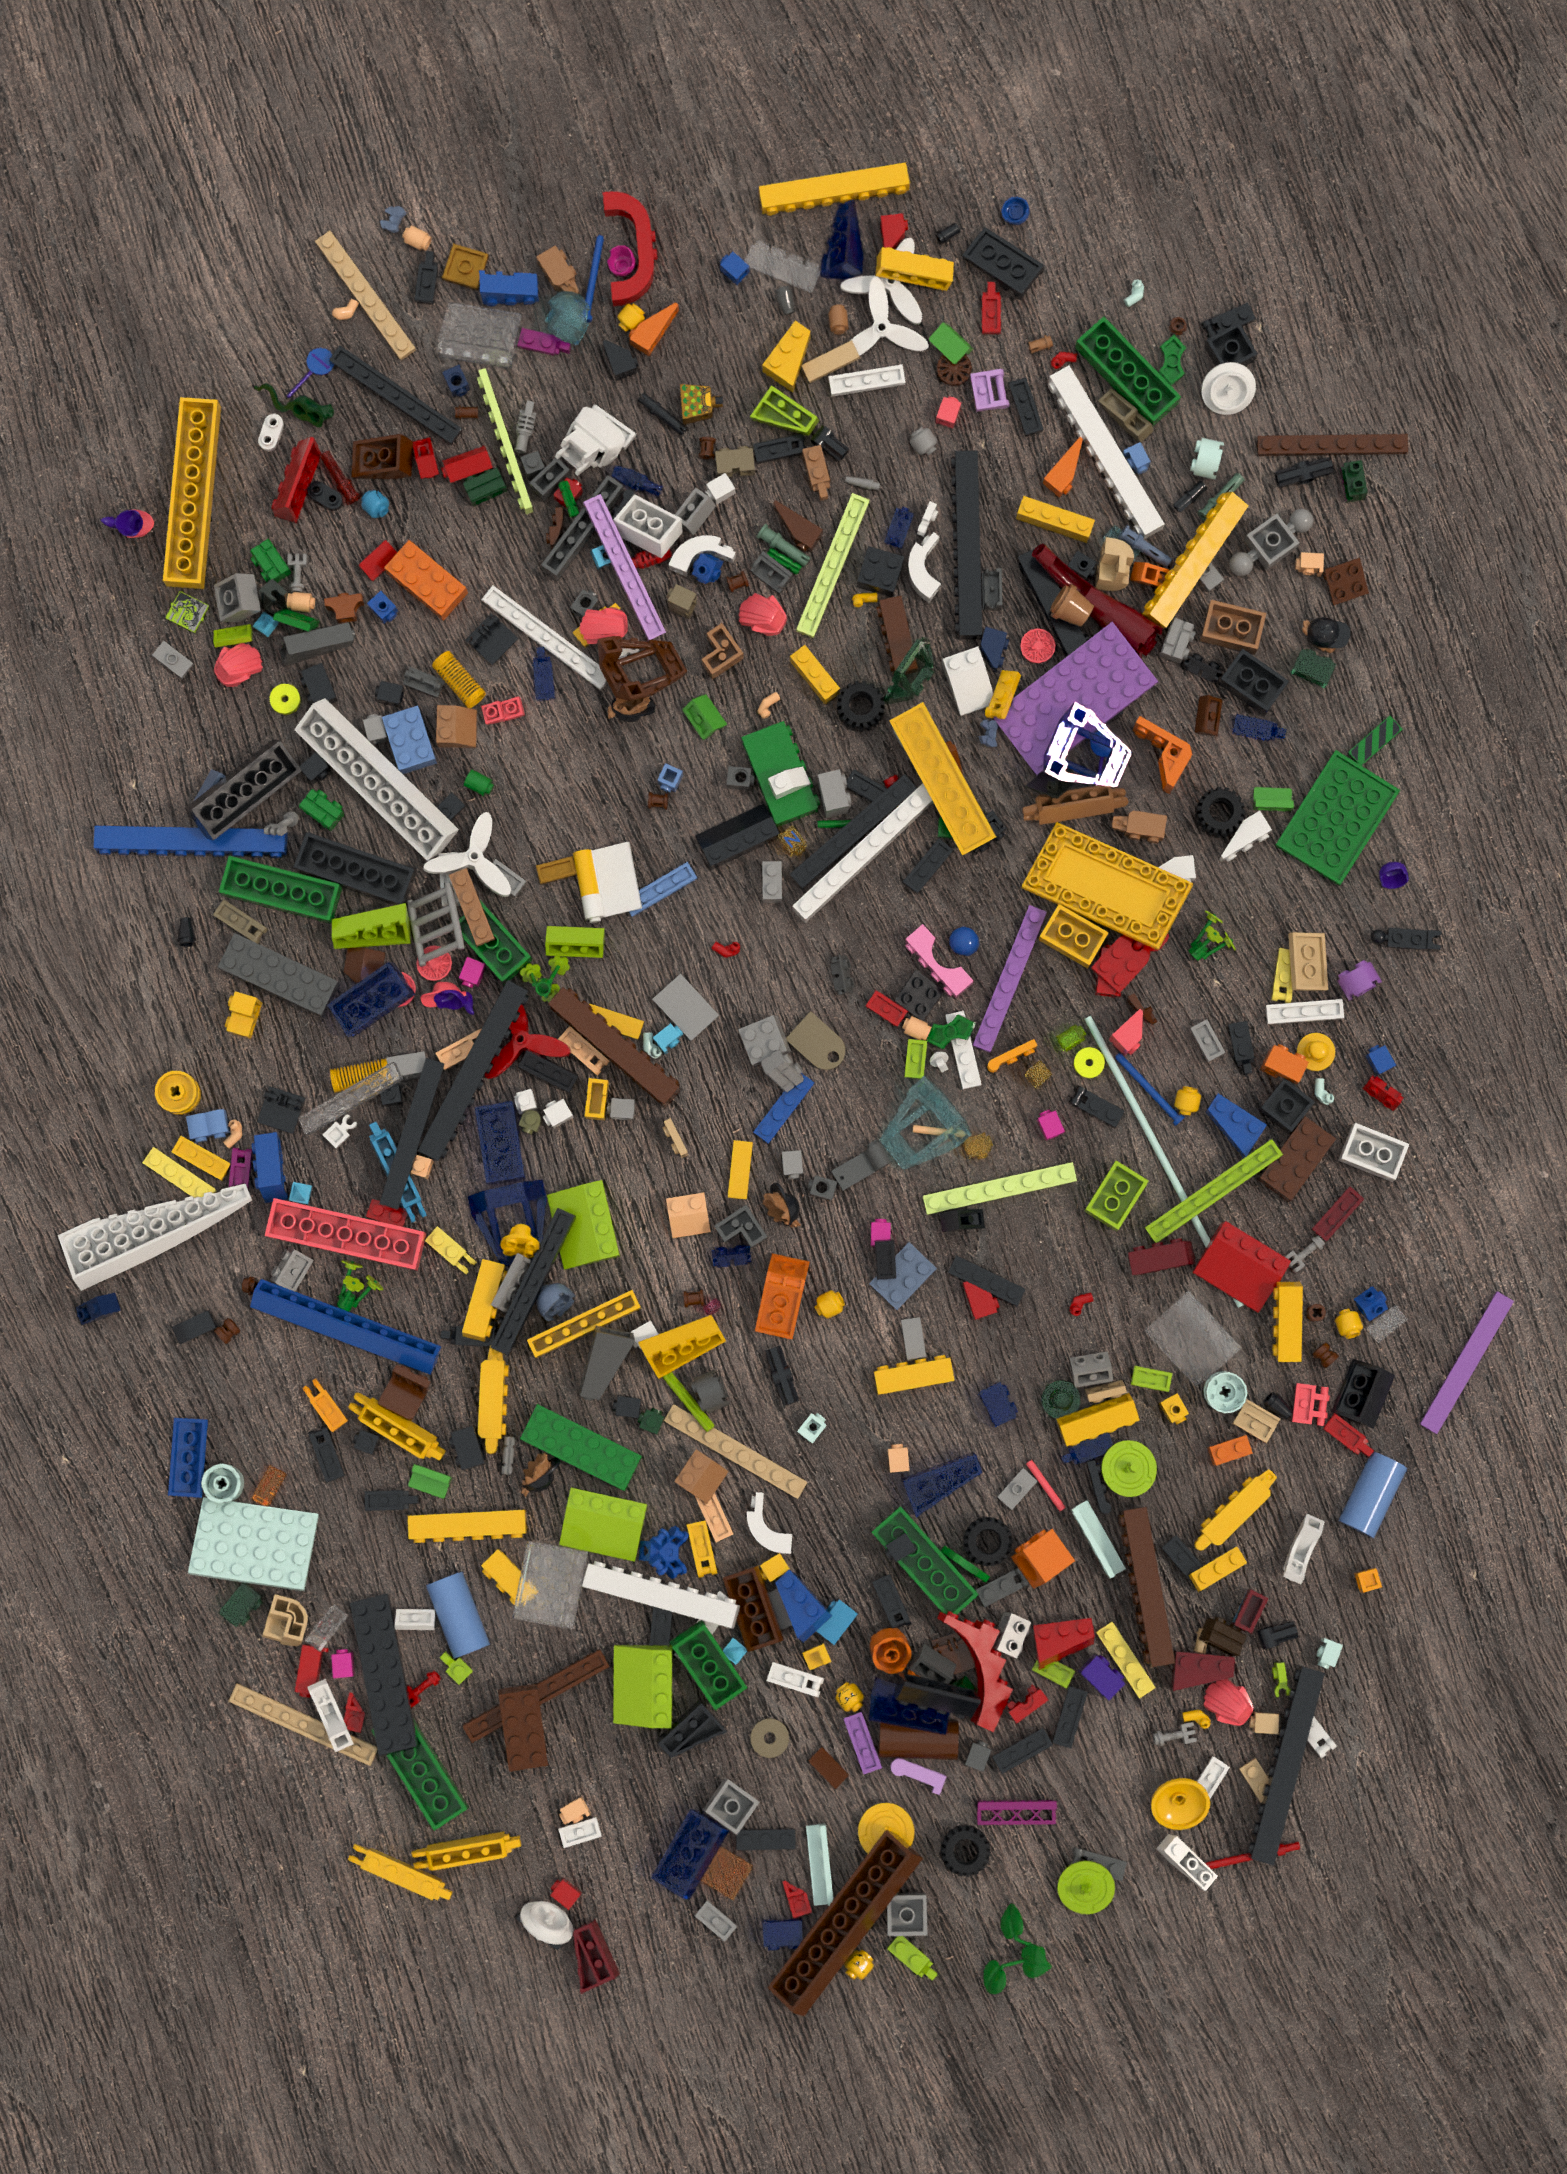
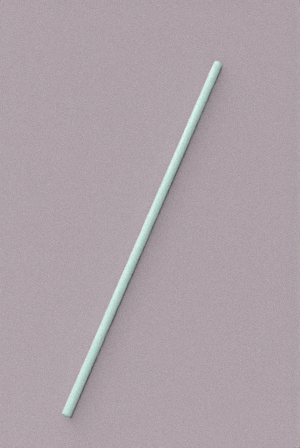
M1091 1016L1085 1018L1087 1026L1181 1202L1188 1197ZM1195 1216L1191 1221L1205 1247H1207L1210 1238L1198 1216ZM1233 1298L1238 1308L1244 1305Z

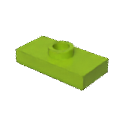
M251 624L214 630L213 633L215 648L252 641Z
M1134 1366L1130 1385L1169 1392L1173 1373Z
M1036 1661L1032 1668V1671L1066 1689L1076 1672L1058 1661L1044 1666L1041 1670H1039L1038 1662Z

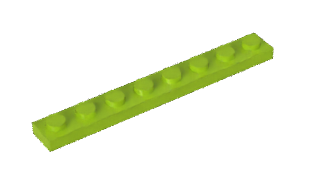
M1271 1139L1149 1224L1145 1229L1154 1242L1158 1243L1283 1155Z

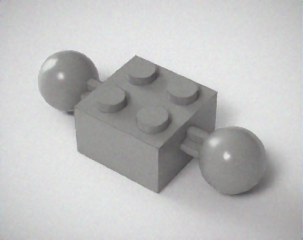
M1306 509L1295 510L1291 514L1287 525L1276 513L1251 531L1244 540L1251 551L1248 553L1238 552L1231 557L1229 562L1231 572L1237 576H1246L1252 571L1253 562L1257 559L1267 571L1292 553L1299 545V541L1293 533L1307 532L1313 526L1314 518L1311 512Z

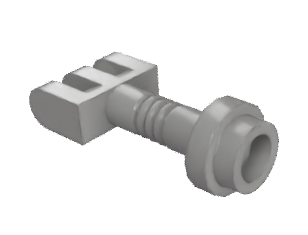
M307 553L303 554V561H300V554H295V561H292L293 555L288 554V568H294L293 583L289 584V590H291L292 594L293 592L302 593L304 585L301 584V568H307Z
M287 812L283 816L284 820L280 823H270L264 828V834L283 836L287 833V826L293 827L298 823L299 817L297 813Z
M1319 1235L1313 1236L1311 1238L1313 1242L1298 1254L1292 1250L1285 1256L1287 1259H1290V1257L1293 1259L1289 1267H1292L1295 1263L1298 1265L1292 1270L1294 1273L1305 1266L1302 1260L1317 1248L1323 1249L1325 1243Z
M1194 1722L1179 1724L1180 1731L1162 1734L1160 1730L1156 1731L1155 1734H1152L1154 1745L1161 1747L1164 1746L1165 1741L1182 1738L1183 1744L1197 1742V1737L1189 1738L1188 1736L1196 1734L1195 1730L1187 1731V1727H1193Z

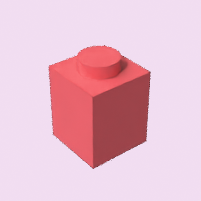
M950 396L948 398L943 397L936 417L937 424L954 428L961 408V402H958V399Z

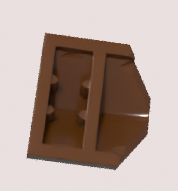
M362 947L347 948L344 973L354 982L364 984L381 979L386 953Z

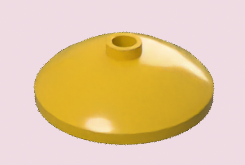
M1177 1778L1165 1782L1154 1792L1151 1799V1810L1156 1821L1162 1826L1173 1830H1184L1196 1826L1207 1816L1210 1809V1798L1207 1790L1197 1781L1187 1778Z

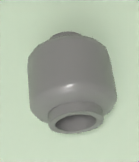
M920 427L910 435V444L919 455L926 453L928 456L936 450L935 445L938 440L929 428L923 429V427Z

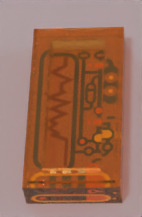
M269 1465L251 1499L263 1506L269 1507L287 1473Z

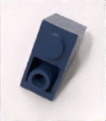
M985 627L980 651L992 672L996 673L998 667L1002 668L1004 657L1001 654L1003 650H1007L1010 639H1006L1007 632Z
M115 1292L97 1296L76 1307L77 1317L80 1320L81 1326L121 1311Z

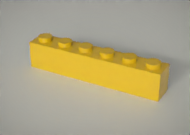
M631 1290L527 1339L535 1358H538L593 1332L596 1325L604 1327L642 1308L634 1291Z
M526 1510L408 1516V1539H413L414 1543H424L426 1538H433V1542H443L445 1537H452V1541H463L465 1536H472V1540H482L484 1535H491V1539H502L504 1534H511V1538H521L523 1533H527Z

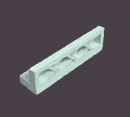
M1088 1500L1070 1509L1107 1577L1111 1579L1119 1572L1125 1570V1566Z
M826 1824L806 1825L814 1906L826 1904L829 1906L833 1901Z

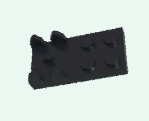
M986 227L982 229L962 255L964 260L997 280L1003 290L1008 291L1011 289L1018 300L1023 299L1026 291L1037 277L1045 271L1044 264Z

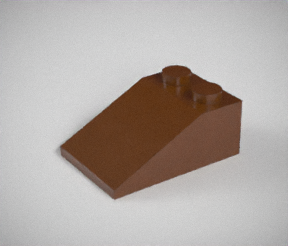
M402 434L353 441L351 477L359 479H400L411 477L413 441Z

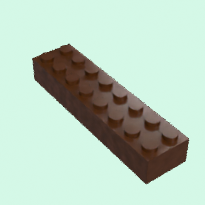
M562 987L548 1003L550 1009L659 1104L666 1108L679 1094V1082L671 1075L667 1077L664 1074V1069L658 1063L653 1065L650 1062V1057L644 1051L638 1052L636 1050L637 1047L629 1038L624 1040L621 1037V1032L614 1025L609 1027L607 1025L608 1022L600 1013L594 1014L592 1007L585 1000L579 1001L577 993L571 988L565 989Z
M1147 1507L1121 1510L1120 1515H1117L1119 1527H1123L1124 1534L1121 1535L1122 1545L1127 1548V1554H1124L1126 1565L1130 1566L1131 1573H1128L1130 1585L1134 1586L1132 1600L1133 1604L1137 1605L1138 1612H1135L1137 1624H1141L1142 1631H1139L1140 1643H1143L1145 1646V1651H1142L1144 1663H1148L1150 1667L1174 1664L1175 1659Z

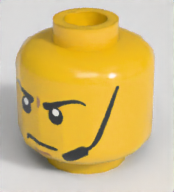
M847 1682L836 1690L835 1699L844 1711L852 1710L856 1712L863 1706L864 1694L856 1684H849Z
M862 1949L860 1951H853L844 1963L847 1969L845 1973L853 1980L856 1978L860 1980L865 1979L873 1969V1958Z

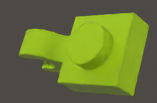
M447 1652L440 1657L449 1666L445 1672L458 1685L473 1672L460 1657L455 1661Z
M1282 1661L1275 1662V1667L1272 1668L1273 1679H1277L1278 1685L1274 1689V1694L1276 1697H1279V1690L1283 1688L1288 1696L1289 1688L1287 1686L1285 1664Z

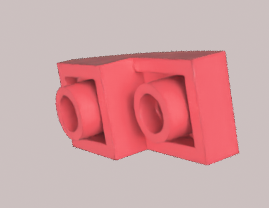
M519 696L481 706L486 725L525 716Z

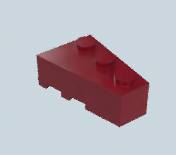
M1182 1238L1170 1240L1171 1244L1167 1245L1159 1242L1151 1244L1152 1248L1145 1249L1144 1246L1133 1248V1252L1128 1253L1132 1275H1142L1179 1268L1185 1265H1195L1196 1260L1192 1241H1182Z
M1174 1651L1175 1663L1172 1668V1691L1234 1677L1235 1657Z
M596 1919L577 1927L573 1931L578 1962L580 1994L615 1979L620 1972Z

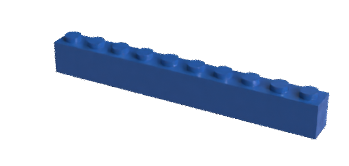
M94 826V849L101 855H110L111 852H118L119 855H130V852H137V855L147 856L149 853H156L158 856H167L168 853H175V856H187V853H190L197 857H205L206 854H213L214 857H225V854H232L233 857L238 858L244 857V855H251L253 858H262L263 855H270L271 858H282V855H287L288 833H285L283 836L264 834V829L229 828L215 840H210L204 836L199 828Z
M260 1279L253 1292L250 1307L430 1375L437 1363L441 1346L263 1279Z

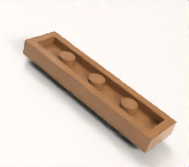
M467 868L450 874V880L476 945L480 946L495 940Z

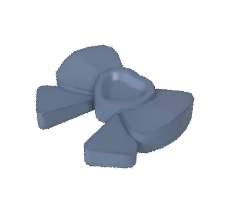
M391 206L385 210L386 213L391 215L389 217L390 221L381 220L380 224L383 229H387L391 233H397L400 221L406 215V211L400 206Z
M983 720L980 726L987 731L985 736H979L981 744H985L990 748L997 747L995 739L996 730L999 725L995 720Z

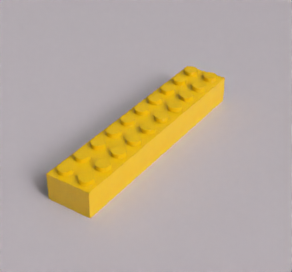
M180 397L163 582L167 587L204 589L221 405L218 400Z

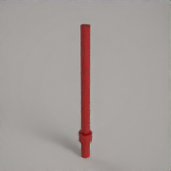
M1299 1841L1285 1845L1280 1843L1277 1856L1286 1855V1852L1300 1850ZM1245 1853L1205 1862V1864L1210 1869H1215L1253 1859H1250L1249 1854Z

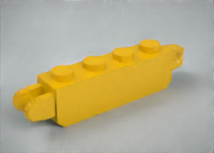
M489 1348L487 1360L481 1363L478 1435L481 1438H485L488 1454L496 1453L498 1439H502V1435H506V1423H503V1416H507V1404H504V1396H508V1385L505 1384V1377L509 1376V1365H506V1361L503 1360V1354Z
M355 1393L354 1399L363 1404L364 1407L352 1402L348 1407L359 1415L358 1419L360 1422L418 1458L434 1457L439 1461L443 1458L446 1450L438 1446L439 1443L436 1441L438 1437L414 1422L379 1406L377 1399L373 1397L369 1399L361 1393Z
M1267 1469L1258 1477L1254 1476L1251 1478L1249 1476L1242 1483L1244 1487L1239 1492L1235 1490L1228 1497L1230 1501L1225 1506L1221 1504L1214 1511L1216 1515L1212 1519L1208 1517L1200 1525L1202 1527L1200 1530L1202 1534L1193 1544L1195 1549L1199 1551L1204 1550L1211 1543L1212 1545H1221L1270 1497L1269 1488L1276 1480V1475L1270 1469Z
M505 1831L430 1844L426 1848L411 1852L412 1857L427 1856V1860L415 1862L413 1864L414 1869L429 1867V1870H439L506 1857L507 1853L512 1852L513 1848L521 1847L520 1836L509 1837V1834H505Z
M354 1844L353 1849L366 1854L363 1861L356 1856L349 1855L348 1860L361 1866V1869L428 1899L439 1900V1897L450 1900L453 1891L444 1888L446 1883L442 1882V1879L421 1869H414V1866L376 1849H367L361 1845Z

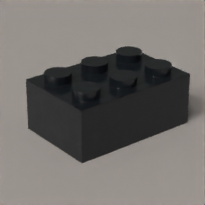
M1242 648L1218 684L1265 716L1289 681Z

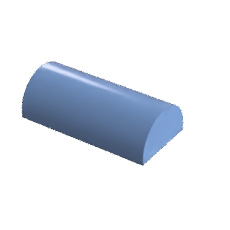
M1373 1452L1368 1458L1338 1521L1374 1539L1407 1471V1467L1382 1454Z
M463 1571L426 1585L453 1659L490 1645Z

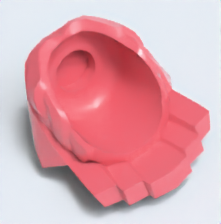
M754 593L753 596H749L747 600L743 601L739 609L740 624L750 626L753 631L766 636L779 634L787 621L783 608L773 595L765 598Z
M615 607L605 608L601 611L587 609L580 623V632L588 644H597L598 639L620 636L622 638L628 629L626 614Z
M240 643L231 649L224 647L214 666V673L224 686H238L248 680L252 674L261 672L263 668L261 665V655L257 649L245 643Z
M1228 1678L1210 1684L1206 1690L1203 1705L1206 1709L1215 1713L1216 1719L1220 1722L1241 1726L1253 1713L1254 1708L1243 1686L1236 1687Z

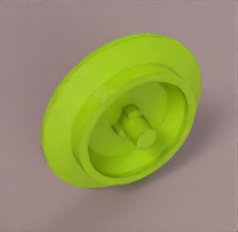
M1131 1440L1118 1442L1108 1449L1102 1460L1103 1479L1107 1486L1118 1495L1125 1497L1141 1495L1155 1481L1157 1474L1155 1458L1151 1451L1139 1442Z
M1079 1861L1071 1864L1062 1872L1058 1880V1894L1061 1901L1067 1908L1080 1914H1093L1103 1910L1110 1904L1115 1893V1883L1111 1873L1104 1866L1093 1861Z

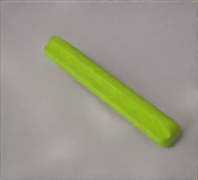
M672 1372L663 1376L662 1378L706 1432L711 1431L714 1428V1423L701 1410L700 1406Z

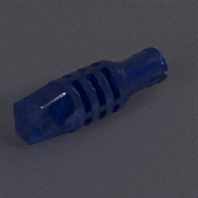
M616 465L611 475L628 487L639 492H649L658 498L661 493L654 490V488L660 491L663 490V486L648 480L649 478L646 475L632 469Z

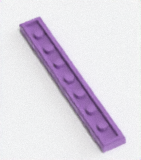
M1498 1291L1494 1294L1421 1420V1426L1438 1434L1512 1306L1513 1300Z

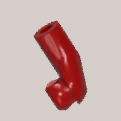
M1059 352L1052 358L1051 366L1054 369H1059L1066 362L1076 363L1077 353Z
M716 941L711 949L721 956L728 958L740 952V944L732 942L730 945L723 946Z
M1092 1293L1082 1294L1073 1298L1069 1306V1311L1073 1316H1079L1083 1305L1094 1301Z

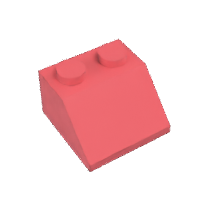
M1141 1009L1109 1038V1041L1123 1056L1127 1053L1132 1055L1141 1046L1139 1044L1142 1039L1143 1011Z

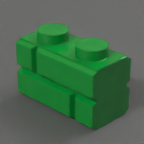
M266 539L260 545L250 550L252 554L250 559L255 567L260 566L263 570L260 574L266 583L271 579L278 583L291 574L290 569L269 539Z
M311 789L300 803L299 808L331 832L344 816V812L341 810L343 807L336 801L331 803L327 800L328 796L320 789L317 792Z

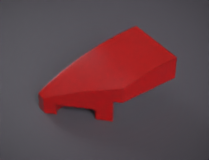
M349 1692L344 1721L348 1731L361 1733L365 1712L353 1693Z
M783 1881L793 1919L812 1914L807 1893L787 1881Z

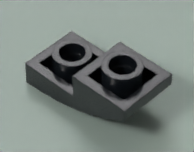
M207 1310L173 1326L172 1330L180 1345L217 1328V1325L210 1310Z

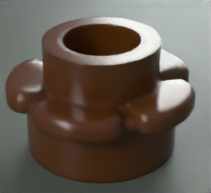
M1176 317L1171 319L1169 330L1175 335H1182L1187 330V324L1183 318Z
M254 1277L244 1278L242 1282L243 1293L253 1294L258 1284Z

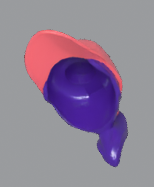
M137 509L125 510L116 518L104 517L101 519V522L107 527L117 529L128 538L143 537L154 526V520L151 515Z
M438 982L434 985L432 992L423 994L420 997L422 1004L426 1007L448 1008L452 1010L464 1007L468 1014L474 1015L472 995L469 992L461 991L451 982Z

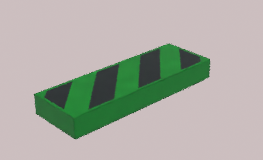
M1389 716L1347 754L1362 766L1403 729Z

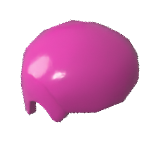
M618 245L610 250V258L607 260L610 271L616 276H627L634 270L636 260L630 248L625 245Z

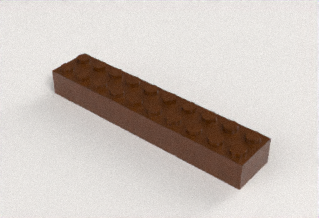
M886 1830L767 1988L792 2013L805 2016L923 1858L898 1834Z

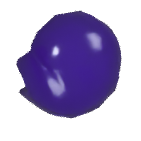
M1396 861L1382 865L1379 870L1381 885L1388 889H1397L1404 886L1409 880L1405 865Z

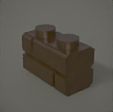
M1219 1617L1214 1619L1207 1618L1199 1640L1230 1656H1240L1243 1648L1242 1645H1244L1247 1637L1246 1634L1240 1632L1241 1628L1232 1624L1228 1626L1225 1624L1226 1620Z

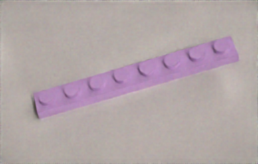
M601 494L584 501L583 505L647 640L649 641L666 633Z

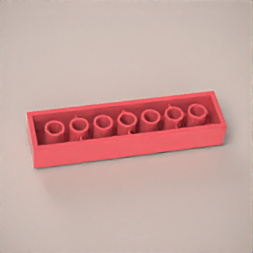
M273 1198L265 1236L268 1238L418 1271L427 1234L419 1230Z

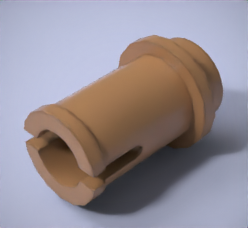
M1044 335L1043 338L1028 342L1031 354L1046 348L1049 350L1053 343L1050 335Z

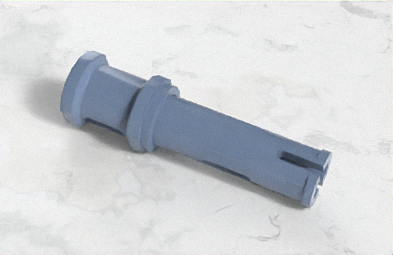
M1126 525L1118 536L1119 540H1123L1131 545L1132 549L1140 550L1165 568L1170 564L1172 559L1145 541L1142 534L1138 535L1130 529L1129 525Z

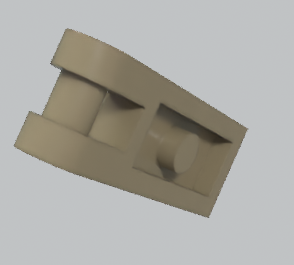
M224 899L213 914V916L257 944L261 941L260 937L263 933L266 934L268 931L265 926ZM252 926L257 928L254 934L249 932Z

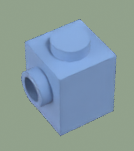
M665 763L657 780L660 789L668 793L671 791L676 792L683 777V771Z

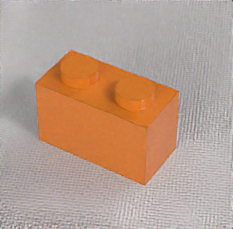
M1247 1435L1207 1447L1213 1466L1253 1454Z

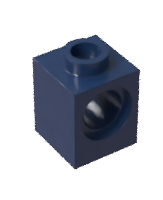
M460 365L442 372L453 398L456 396L462 397L467 394L470 388ZM455 380L462 381L458 386L452 384Z

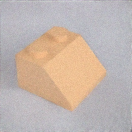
M704 1193L666 1199L673 1238L711 1232Z

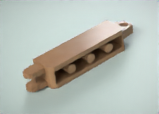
M1103 784L1068 790L1058 799L1051 798L1045 794L1039 795L1035 798V804L1022 808L1024 821L1038 820L1039 825L1113 813L1115 808L1124 807L1129 801L1125 797L1126 791L1124 788L1111 789L1110 785Z

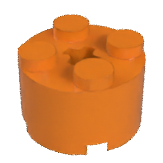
M886 1628L871 1637L870 1653L875 1666L879 1670L888 1674H896L907 1667L912 1656L906 1636L898 1628Z

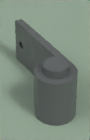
M874 1140L866 1145L867 1150L831 1171L842 1191L893 1162L881 1141L877 1143Z

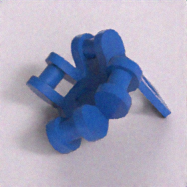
M677 1526L671 1527L668 1532L660 1528L658 1535L653 1536L650 1541H640L639 1560L649 1561L651 1567L656 1568V1573L659 1576L666 1573L669 1578L674 1579L678 1574H686V1566L679 1559V1547L688 1539V1532L680 1531ZM645 1546L648 1549V1553L646 1554V1556L644 1555Z

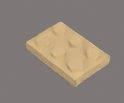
M1289 933L1292 990L1327 991L1328 976L1325 933Z

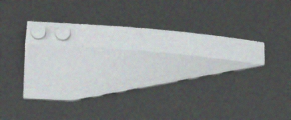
M246 1184L221 1189L217 1193H204L203 1197L194 1198L190 1196L179 1202L173 1200L148 1206L140 1211L130 1210L127 1214L119 1216L113 1214L109 1215V1218L92 1219L59 1234L58 1238L72 1278L82 1291L188 1240L252 1201Z

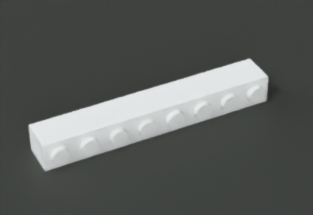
M594 1561V1564L588 1563L582 1584L583 1587L725 1627L734 1628L740 1605L735 1604L736 1600L725 1597L723 1601L717 1599L716 1594L706 1592V1595L698 1594V1589L687 1587V1590L679 1588L680 1584L669 1582L666 1585L661 1583L662 1579L650 1576L648 1580L642 1578L643 1574L632 1571L630 1575L623 1573L624 1569L613 1566L612 1569L605 1568V1563Z

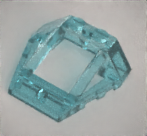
M923 1076L909 1089L907 1097L903 1104L901 1103L896 1116L889 1123L880 1141L902 1170H906L959 1147L972 1133L967 1121L947 1096L926 1076ZM917 1098L920 1100L921 1103H924L921 1107H919L908 1117L902 1120L904 1115L907 1113V1111ZM931 1109L947 1130L919 1152L915 1153L899 1132ZM948 1138L951 1139V1141H949L948 1143H946V1144H944V1145L938 1147L940 1144H942V1143H943L945 1140H947Z

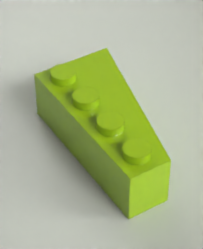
M406 903L332 919V942L334 949L411 944L410 921Z

